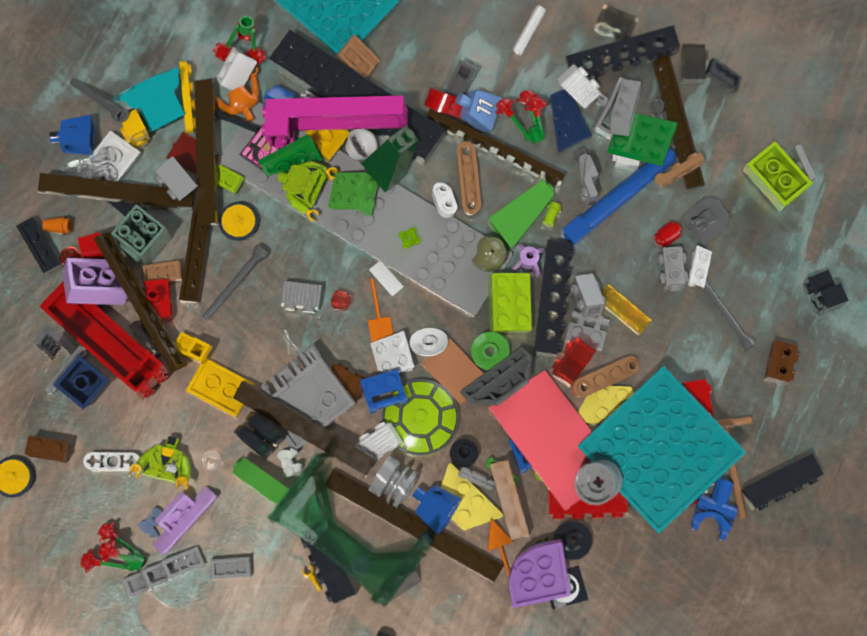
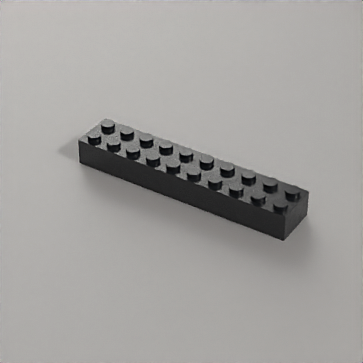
M291 29L269 57V63L272 68L319 98L393 96ZM405 104L407 107V127L413 131L418 139L412 158L425 166L445 137L446 129ZM402 128L368 130L386 141Z

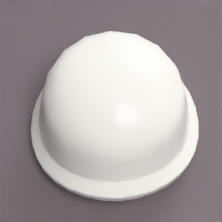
M355 129L349 133L346 141V151L352 159L365 160L377 149V140L370 131Z

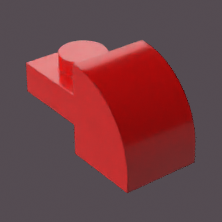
M431 87L429 88L424 102L425 106L441 113L461 118L462 106L456 103V96Z

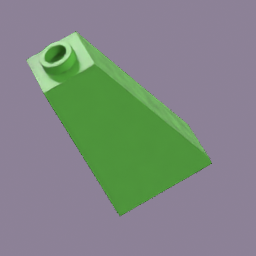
M544 180L540 181L488 218V224L509 251L515 249L516 245H518L547 208V205L553 200L555 195L553 192L555 191L550 183H546Z
M245 457L242 460L238 459L233 465V475L288 516L293 513L301 502L298 495Z

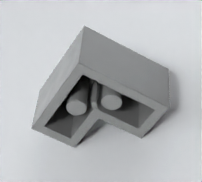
M173 156L153 172L155 182L159 186L163 185L169 189L166 192L172 200L177 199L180 201L197 187Z

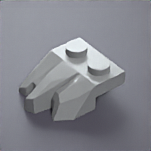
M585 153L579 156L578 172L581 182L579 196L582 203L585 202L586 206L590 207L595 204L598 196L594 186L598 172L590 154L587 155Z

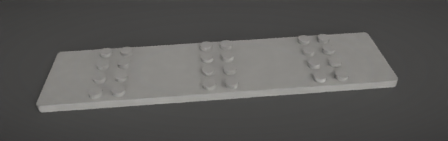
M258 102L251 110L254 120L250 123L260 126L261 129L262 124H265V118H263L262 114L264 105ZM240 127L221 155V165L245 178L244 181L300 213L286 199V192L282 189L283 183L278 182L279 173L266 176L263 169L253 162L254 159L257 162L259 160L258 152L261 148L257 144L264 136L261 135L254 144L251 141L257 133ZM294 131V141L307 134L304 131ZM248 144L252 149H250L246 156L248 157L253 151L252 161L241 154ZM338 150L329 163L319 152L323 161L318 163L325 165L327 169L335 167L338 172L368 173L361 165V162L352 159L341 150ZM329 172L331 176H334L336 174L334 172ZM327 177L325 178L313 207L308 208L309 210L318 211L319 216L315 213H310V218L314 219L316 224L468 315L475 317L489 296L488 276L492 273L504 272L512 259L513 253L506 249V259L500 269L491 272L481 271L473 264L472 259L477 254L479 240L486 236L454 217H442L435 206L398 184H395L387 192H384L378 185L371 216H364L356 210H332L328 205L333 181L328 180Z

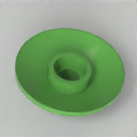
M496 332L480 334L471 346V355L474 362L485 370H490L509 356L510 352L506 339ZM488 347H492L494 349V352L492 354H488L486 352Z

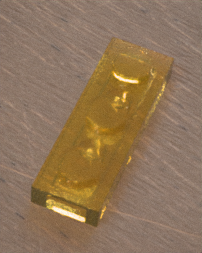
M609 284L601 291V295L606 300L605 308L640 336L652 320Z

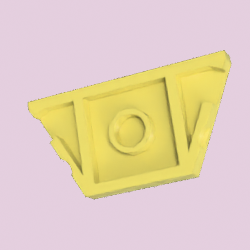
M608 386L586 396L578 414L586 424L601 425L634 394L633 389L627 386Z
M451 463L448 464L441 488L462 499L451 519L463 531L490 522L491 518L496 520L504 516L470 481L458 476L459 470Z

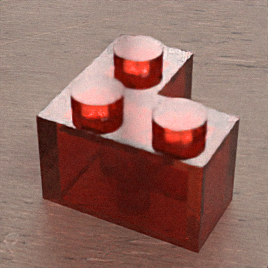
M576 338L574 342L570 340L562 352L565 354L562 360L557 359L551 367L554 370L551 375L570 388L572 381L579 377L596 351L579 338Z

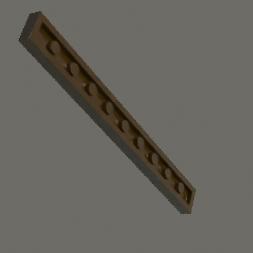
M335 469L332 470L324 484V487L494 583L504 566L443 530L437 534L420 517L401 506L394 507L392 501L386 502L385 497H378L370 492L369 488Z

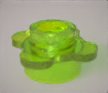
M413 227L398 234L403 243L402 247L405 249L420 243V238L417 237L416 229Z

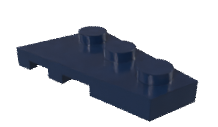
M565 89L550 95L558 154L592 138L572 96Z

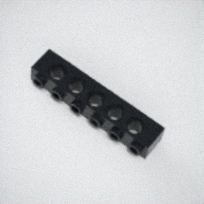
M674 25L567 55L566 65L569 69L573 64L579 68L580 66L583 67L584 63H590L592 65L591 68H584L588 73L587 77H601L609 71L618 72L623 67H636L641 62H653L665 55L666 57L674 56L679 52L680 43ZM659 42L663 44V47L657 48L654 44ZM641 47L644 48L646 51L644 53H638L636 49ZM626 53L628 57L620 58L618 54ZM602 58H608L610 62L605 64L602 63L600 60Z
M548 240L546 244L533 355L556 358L558 353L562 351L563 341H559L560 334L564 333L565 323L561 321L562 315H566L567 304H564V297H568L569 292L566 278L570 279L571 274L568 260H572L573 249H570L569 242ZM559 258L562 260L563 265L557 266L553 260ZM558 277L561 280V283L554 284L552 283L551 278ZM555 295L559 301L552 303L549 300V296ZM552 313L556 316L557 320L549 321L547 315ZM546 332H551L554 334L555 338L553 340H547L544 334Z

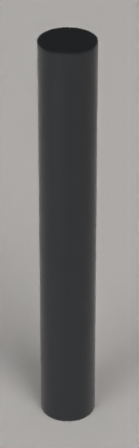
M215 109L216 118L254 133H258L260 130V126Z

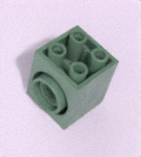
M137 204L111 233L119 249L133 261L140 262L143 265L151 264L172 239L166 227Z

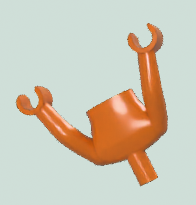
M257 66L254 67L256 72L251 73L249 76L251 78L252 94L247 91L245 86L235 88L227 94L230 105L223 102L215 94V104L221 110L230 115L243 113L247 122L254 120L250 109L259 101L257 81L259 71Z

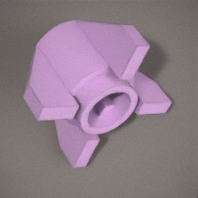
M521 244L516 245L520 257L519 262L512 268V272L515 273L523 267L527 270L532 269L537 278L541 276L538 261L539 256L545 253L544 248L535 249L534 247H524Z

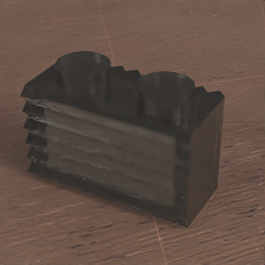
M682 44L681 84L702 85L708 79L705 75L707 70L705 61H708L709 51L705 50V44Z

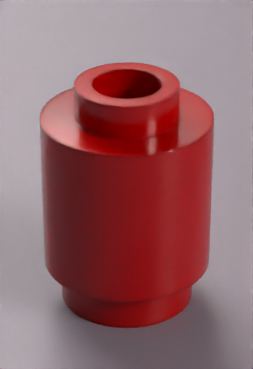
M670 221L658 229L653 238L659 247H667L682 236V229L677 222L673 223Z

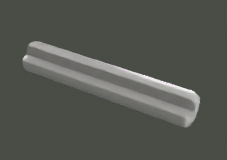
M78 346L45 386V390L49 394H53L57 390L53 386V382L78 353L82 357L85 356L87 350L83 346Z

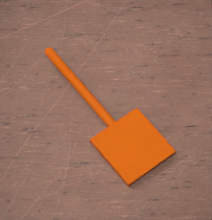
M371 278L370 283L377 319L368 320L371 342H375L393 335L390 316L384 318L380 316L374 279Z

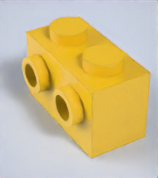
M136 109L129 112L127 119L121 123L123 127L120 130L127 143H132L134 148L143 147L151 139Z

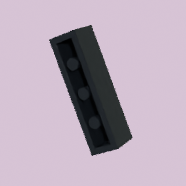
M812 453L742 488L741 491L750 509L757 508L760 511L769 506L767 502L774 499L776 503L786 498L784 494L790 491L794 494L803 489L802 485L808 483L810 486L820 481L819 477L824 474Z
M321 522L302 531L303 537L300 540L304 549L308 547L311 552L308 558L312 566L316 565L319 573L316 575L320 584L325 583L327 591L324 593L329 603L333 601L334 605L355 596L356 593L324 523Z

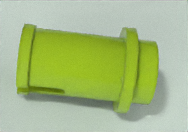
M551 202L547 205L548 210L542 220V223L546 226L553 227L558 213L562 211L561 205L556 202Z

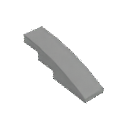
M195 547L121 580L128 599H131L202 567L205 563L198 547Z

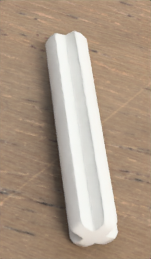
M537 6L513 48L515 54L520 56L525 50L545 13L543 7Z

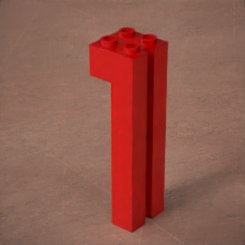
M64 281L39 305L46 314L141 400L149 398L154 392L153 387L157 383L162 384L167 379L169 371L98 306L95 304L66 303Z

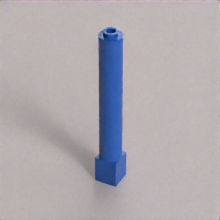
M669 148L663 166L645 162L582 215L577 216L561 230L560 234L570 243L572 248L577 245L594 228L651 183L657 174L663 173L676 162V155L673 150Z

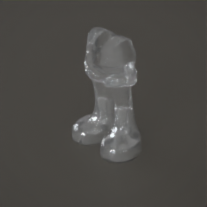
M108 146L90 158L83 160V158L78 157L65 165V171L70 172L65 176L91 178L102 175L109 181H115L118 179V171L112 162H115L117 159L116 152L111 146ZM104 162L97 167L87 169L91 165Z

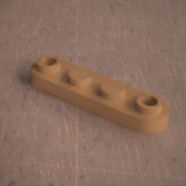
M464 141L457 147L462 209L465 214L474 216L481 209L476 148L471 142ZM468 150L469 154L464 155L463 151ZM473 204L475 208L469 209L468 205Z
M626 356L572 381L570 386L571 392L575 397H586L624 380L638 372L639 361L633 356ZM630 362L633 365L632 369L629 367ZM582 384L584 385V390H583V391L581 390V385H582Z

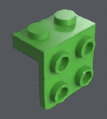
M366 172L336 173L328 207L332 210H356L364 216H371L378 188L376 181Z

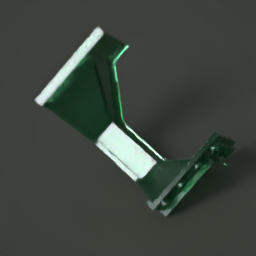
M316 453L267 519L272 523L276 522L315 546L352 575L372 595L370 600L376 604L379 602L386 607L421 559L427 555L423 551L432 543L433 540L430 538L433 534L426 530L414 547L407 551L383 553L370 551L335 523L324 479V470L334 457L328 453Z

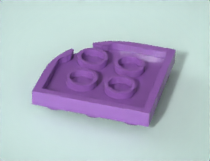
M561 539L531 546L515 559L508 577L513 608L571 596Z

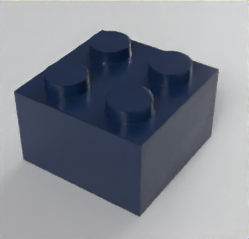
M78 353L56 378L53 386L84 410L106 385L109 378Z

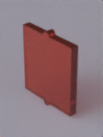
M182 132L176 143H173V148L166 158L170 159L173 156L182 168L195 175L196 139Z

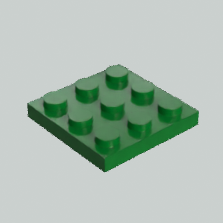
M636 113L629 136L613 134L607 153L663 166L677 129V122Z

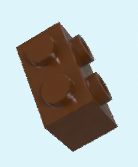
M778 340L771 344L764 380L785 386L794 380L795 370H793V367L799 358L797 345Z

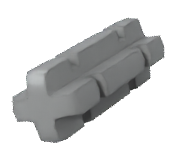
M461 467L459 470V477L467 479V481L476 485L483 486L488 490L494 488L495 482L493 479L486 478V476L473 470L470 471L466 467Z

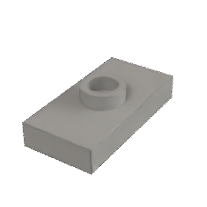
M802 145L794 146L791 150V155L795 164L813 182L816 175Z
M250 557L210 560L211 580L251 577Z

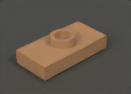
M178 260L142 265L143 284L145 285L144 281L168 279L169 282L182 280L181 262Z

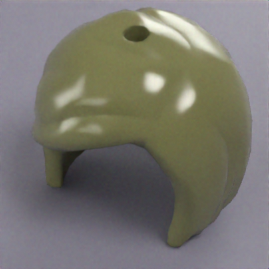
M486 236L481 238L477 244V254L472 259L473 264L484 272L500 269L507 255L504 243L495 237Z

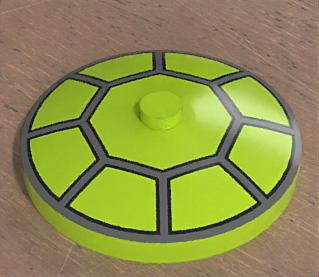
M414 379L402 383L407 403H398L385 407L382 410V422H385V424L392 423L403 441V444L398 446L397 449L407 455L416 457L430 456L442 451L453 440L458 429L459 410L455 399L446 388L431 380ZM397 390L392 391L387 399L398 396Z

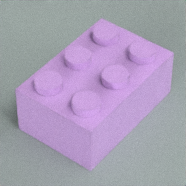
M66 259L62 272L66 303L125 304L127 295L105 259Z

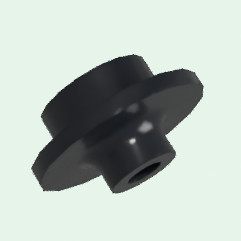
M569 521L560 525L555 531L553 540L561 539L565 559L579 560L590 551L592 535L584 524ZM571 537H575L577 539V542L575 544L570 542Z

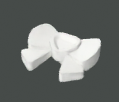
M294 448L282 450L277 454L278 459L281 460L283 477H292L301 470V463L293 464L292 458L299 453Z

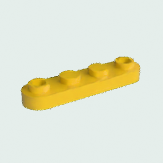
M179 61L182 106L185 113L183 115L185 133H193L195 118H192V111H195L194 100H190V93H193V84L188 79V76H191V65H187V61Z

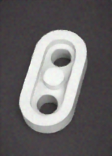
M436 183L431 194L437 211L442 217L451 218L457 210L452 190L446 183Z

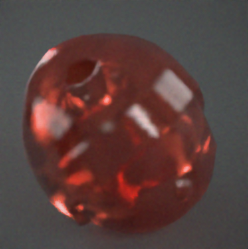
M68 247L61 251L59 260L62 265H65L67 258H81V253L77 248Z
M336 290L330 304L338 311H346L349 309L351 296L349 293Z

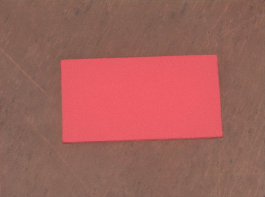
M544 370L498 406L491 405L489 410L565 511L581 500L574 486L575 477L578 471L584 465L591 463V461L577 446L592 431ZM598 478V479H597V482H600L601 484H603V483H604V480H601L600 478Z

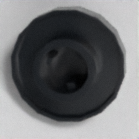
M469 439L457 440L450 448L451 461L458 467L472 466L478 458L477 446Z

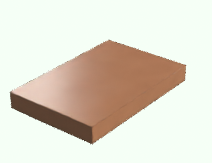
M448 338V345L443 352L434 356H428L421 363L433 378L450 392L460 406L467 401L460 394V391L484 374L450 338Z

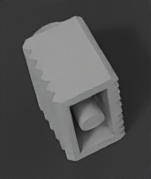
M283 281L280 305L287 311H295L296 308L303 309L305 313L319 311L322 287L316 284Z

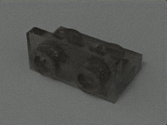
M142 321L132 322L129 328L133 331L134 336L143 343L145 349L157 359L160 358L162 355Z

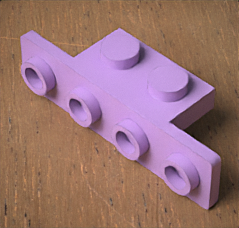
M204 487L193 500L181 491L154 520L165 531L153 543V546L162 555H165L212 504L217 496L207 487Z

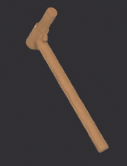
M751 416L717 420L728 434L735 426L753 423ZM735 463L729 469L731 482L734 483L733 491L738 507L739 519H745L747 514Z

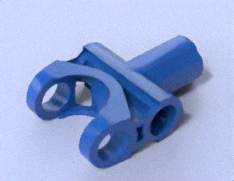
M719 478L715 483L711 497L703 494L698 497V504H696L692 516L691 530L697 531L700 522L702 523L705 518H713L719 526L720 533L718 539L721 541L726 539L738 511V507L727 504L734 483ZM696 508L702 509L707 512L699 513V510H697ZM724 518L732 520V522H727Z

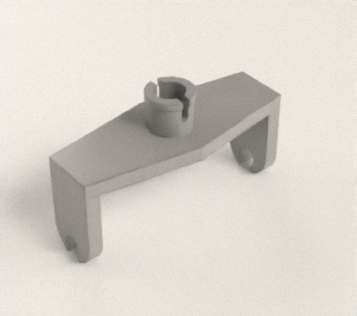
M622 77L614 80L606 96L601 93L597 98L598 100L594 101L600 108L591 129L610 140L613 134L610 133V130L603 127L601 123L621 86L622 79H624Z

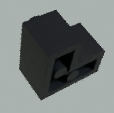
M829 270L808 277L804 281V291L810 296L812 300L811 307L815 313L817 312L818 316L837 310L849 301L842 284L835 285Z

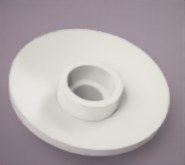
M436 328L418 330L410 338L411 350L421 356L437 355L443 352L448 345L447 335Z

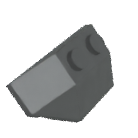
M520 347L462 389L460 394L469 403L498 406L529 383L531 355Z

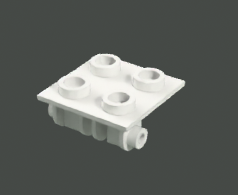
M404 331L370 343L379 374L398 369V373L409 372L415 368Z

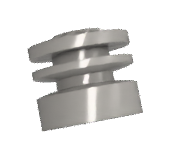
M389 456L376 474L368 490L378 497L387 491L386 502L389 503L393 496H395L396 499L393 506L397 508L412 491L418 472L414 470L407 477L406 475L410 467L407 466L402 472H399L398 469L401 462Z
M597 460L584 465L578 471L574 486L578 496L588 504L599 505L609 501L619 493L622 487V475L615 464L608 460ZM597 479L604 480V483L597 482Z

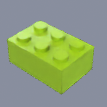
M776 141L747 163L743 169L746 175L779 212L796 200L813 184Z
M530 273L490 274L488 276L490 332H530L532 330Z

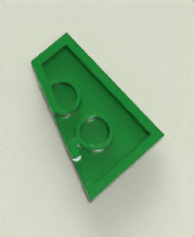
M309 134L258 160L266 176L288 171L292 165H300L309 161H316L317 163L323 161Z

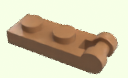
M701 152L691 154L686 158L687 161L682 164L677 163L673 165L666 174H657L655 176L657 185L660 188H665L705 164L706 161Z

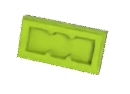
M220 164L217 185L236 194L245 178Z

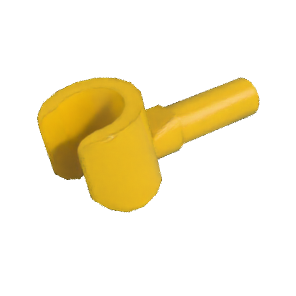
M309 565V567L312 569L311 573L305 574L303 569L302 573L306 578H309L310 581H312L313 585L319 592L322 590V588L317 582L316 577L314 576V568L311 565Z

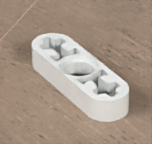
M91 452L84 457L83 462L84 466L91 471H129L131 465L128 463H123L124 467L121 468V456H124L123 460L125 461L131 460V457H134L137 461L140 457L136 453ZM102 456H104V467H101V463H95L94 467L88 463V460H92V457L96 460H102ZM112 456L118 459V464L115 467H109L107 464L108 459Z

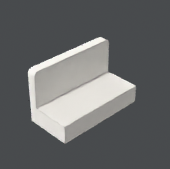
M233 46L216 80L221 86L230 90L244 86L257 62Z

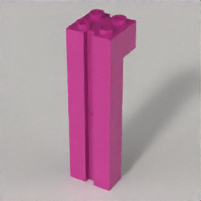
M404 96L266 99V106L262 108L263 118H265V124H262V135L265 136L266 143H269L271 149H280L294 142V131L403 128L407 125V107Z

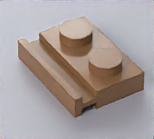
M355 35L350 37V40L345 43L336 55L346 66L365 78L373 71L375 65L380 62Z

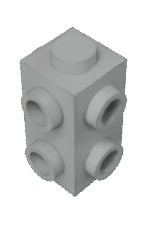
M665 247L661 250V254H658V264L662 265L660 283H663L664 289L679 291L688 282V272L684 271L686 253L682 251V247Z
M593 274L575 276L570 289L571 294L576 298L577 309L581 311L583 318L601 315L603 308L606 306V300L601 295L599 282L595 280Z

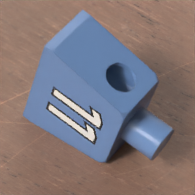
M474 90L466 95L460 93L456 98V103L462 106L460 117L483 133L492 131L497 116L495 114L497 110L495 105L502 98Z

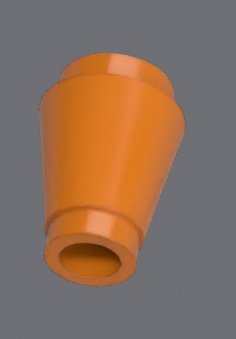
M64 216L44 219L42 226L45 231L67 235L72 232L73 222L71 218Z

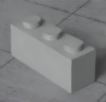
M622 79L611 115V134L629 136L640 100V81Z

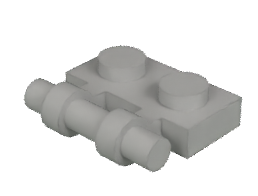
M573 310L571 317L577 318L578 322L577 324L569 323L565 342L602 351L607 332L600 330V326L608 327L610 319L603 318L602 315L583 318L581 311ZM584 320L595 323L594 328L583 326Z

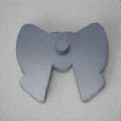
M156 507L152 509L151 515L145 521L138 523L141 531L149 534L150 538L159 537L153 526L157 525L154 520L162 511Z

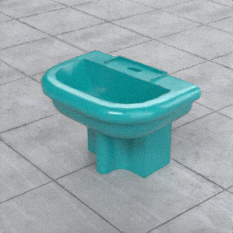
M178 68L158 73L120 92L112 99L114 103L119 104L126 110L136 109L147 132L154 131L185 115L174 93V90L179 85L178 74L180 71Z

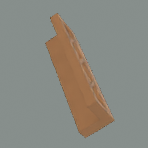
M509 459L490 464L511 540L530 537V531Z

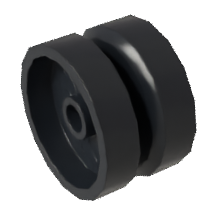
M251 411L245 418V421L252 430L244 425H239L234 430V434L266 460L272 454V450L265 442L267 441L272 446L278 447L284 439L271 424Z

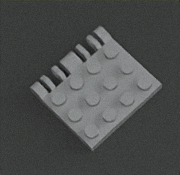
M310 345L305 349L307 354L304 352L299 354L301 360L307 366L304 370L295 359L290 362L298 375L289 365H286L276 373L281 382L275 376L270 378L271 383L278 390L276 393H273L266 383L257 389L326 428L356 403L321 358L317 349ZM273 422L292 448L299 450L307 443L306 440Z

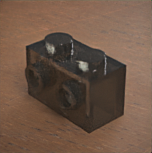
M604 4L594 30L602 36L614 38L615 41L627 39L632 36L638 17Z

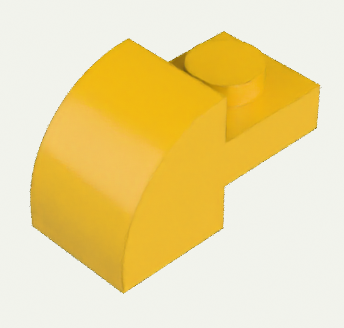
M183 332L179 334L175 341L180 354L203 365L212 350L211 345Z

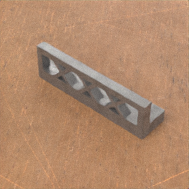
M48 324L45 325L32 342L51 360L55 358L61 349L70 355L76 350L62 334Z

